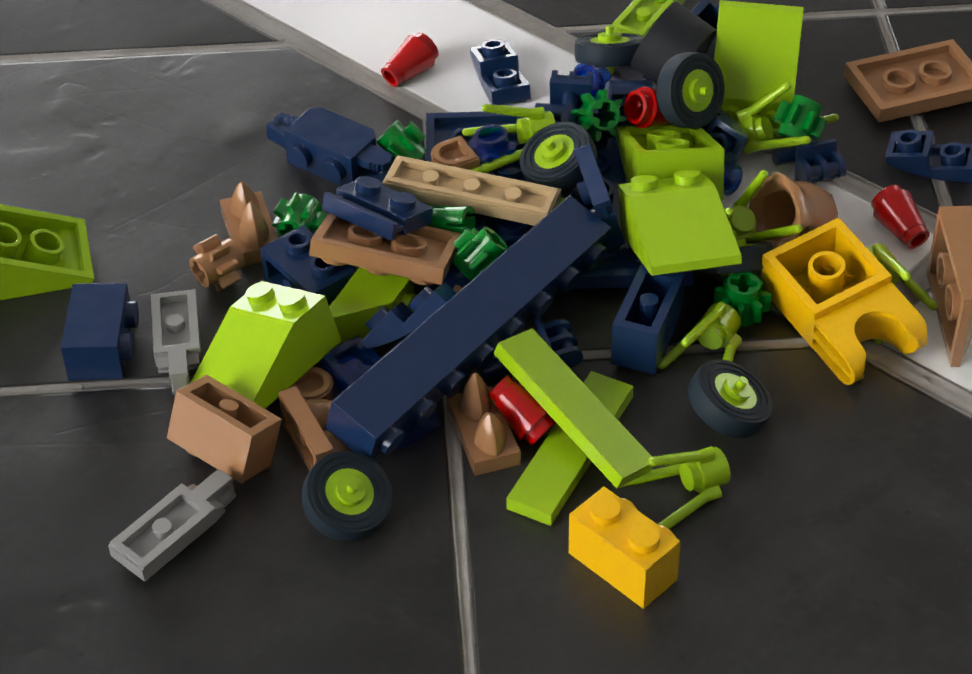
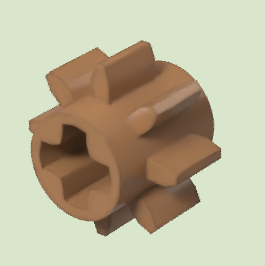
M215 234L193 246L197 255L190 258L189 264L194 277L200 285L207 288L213 284L216 291L219 292L242 279L238 270L245 266V260L240 248L232 239L227 238L221 242L218 234Z

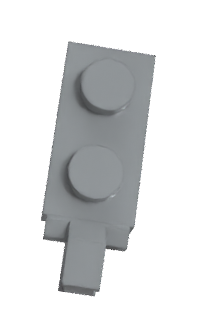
M196 289L151 294L155 364L158 367L159 374L169 373L172 395H175L176 391L190 384L189 370L198 369L200 361H202Z
M217 469L198 486L192 484L187 487L181 483L109 542L108 547L111 557L144 582L147 581L220 519L226 511L224 508L236 497L233 478L221 469Z

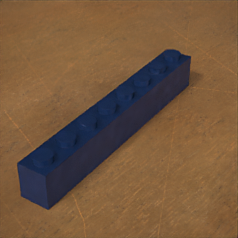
M567 197L333 400L325 428L353 452L366 455L372 460L381 452L386 455L393 452L403 440L405 431L413 423L420 426L426 422L437 406L436 403L444 395L448 398L453 397L464 385L467 379L466 375L474 368L481 371L490 363L495 356L493 353L499 342L520 334L525 327V322L531 316H534L536 319L540 318L550 307L554 296L559 291L565 294L576 284L584 268L588 266L593 269L601 262L608 251V247L604 244L611 227L573 197Z

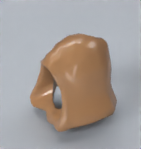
M777 171L763 182L748 206L755 215V230L757 232L797 224L802 226L803 230L801 233L766 240V242L772 243L773 249L838 218L835 200L829 192L807 181H792L786 175Z

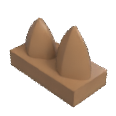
M241 181L236 186L231 198L220 200V206L229 237L240 248L246 266L262 262L260 248L278 239L275 228L271 225L272 220L262 192H253L247 184Z
M477 373L470 375L462 393L455 394L451 398L447 397V410L474 476L521 465V452L509 424L494 404V401L488 396L493 388L492 386H486L483 379Z
M297 386L278 392L283 426L309 471L319 460L329 454L340 451H352L328 430L323 431L333 400L318 398L304 400Z

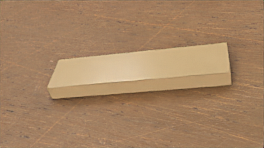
M399 155L395 158L382 182V185L397 192L413 194L416 200L439 206H471L476 214L533 226L538 224L561 202V189Z

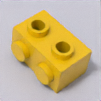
M602 487L569 514V554L641 608H646L678 580L681 541L667 527L656 524L639 512L629 500L620 498L606 487Z

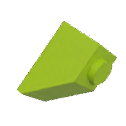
M359 267L329 306L342 339L332 351L361 344L360 342L370 332L365 324L382 306L391 310L400 302H403L413 311L408 305L417 296L414 291V282L410 278L394 274L385 276L375 275L368 272L366 268Z

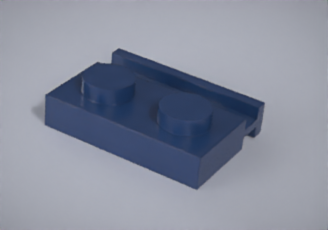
M590 144L574 149L584 178L583 181L576 183L584 207L593 205L594 208L590 209V211L611 227L606 239L609 250L626 244Z
M359 177L355 181L337 188L335 195L330 192L324 193L322 210L393 241L396 239V233L406 235L430 224L433 207L416 200L413 194L397 192L382 185V182L376 178Z

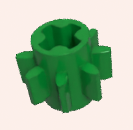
M607 89L598 90L596 100L589 93L582 94L580 97L584 104L580 109L571 111L573 115L578 116L579 125L590 132L593 142L600 141L602 131L608 138H615L617 132L614 127L619 122H624L627 119L620 115L619 106L623 102L622 99L613 101L607 99ZM595 109H598V113L604 114L603 122H600L597 117H593Z
M797 94L794 95L791 103L782 100L772 120L780 124L777 135L782 138L809 136L817 141L828 121L819 117L823 106Z
M398 120L395 121L376 140V143L384 151L391 153L393 162L397 155L420 159L426 152V148L420 143L426 136L412 121L406 127Z
M294 193L290 201L285 198L280 199L273 211L276 218L271 225L276 228L279 237L302 225L315 234L328 214L323 212L320 202L313 196Z
M486 226L479 232L476 228L472 230L467 228L453 242V245L459 250L453 258V262L467 278L473 280L508 250V247L497 233Z
M751 272L733 273L730 276H724L723 287H715L714 303L723 302L732 306L741 317L740 327H748L755 322L760 323L762 312L770 310L771 293L764 291L765 280H760L755 274Z

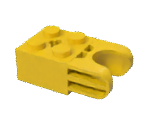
M839 217L763 254L762 279L765 280L764 291L771 293V301L845 385H851L864 378L866 352L861 345L863 341L880 339L890 343L903 354L913 353L927 345V325L922 315L891 282L892 275Z

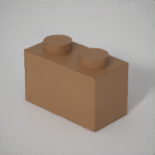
M205 375L176 391L167 439L214 468L221 469L242 484L271 466L282 419L214 378Z

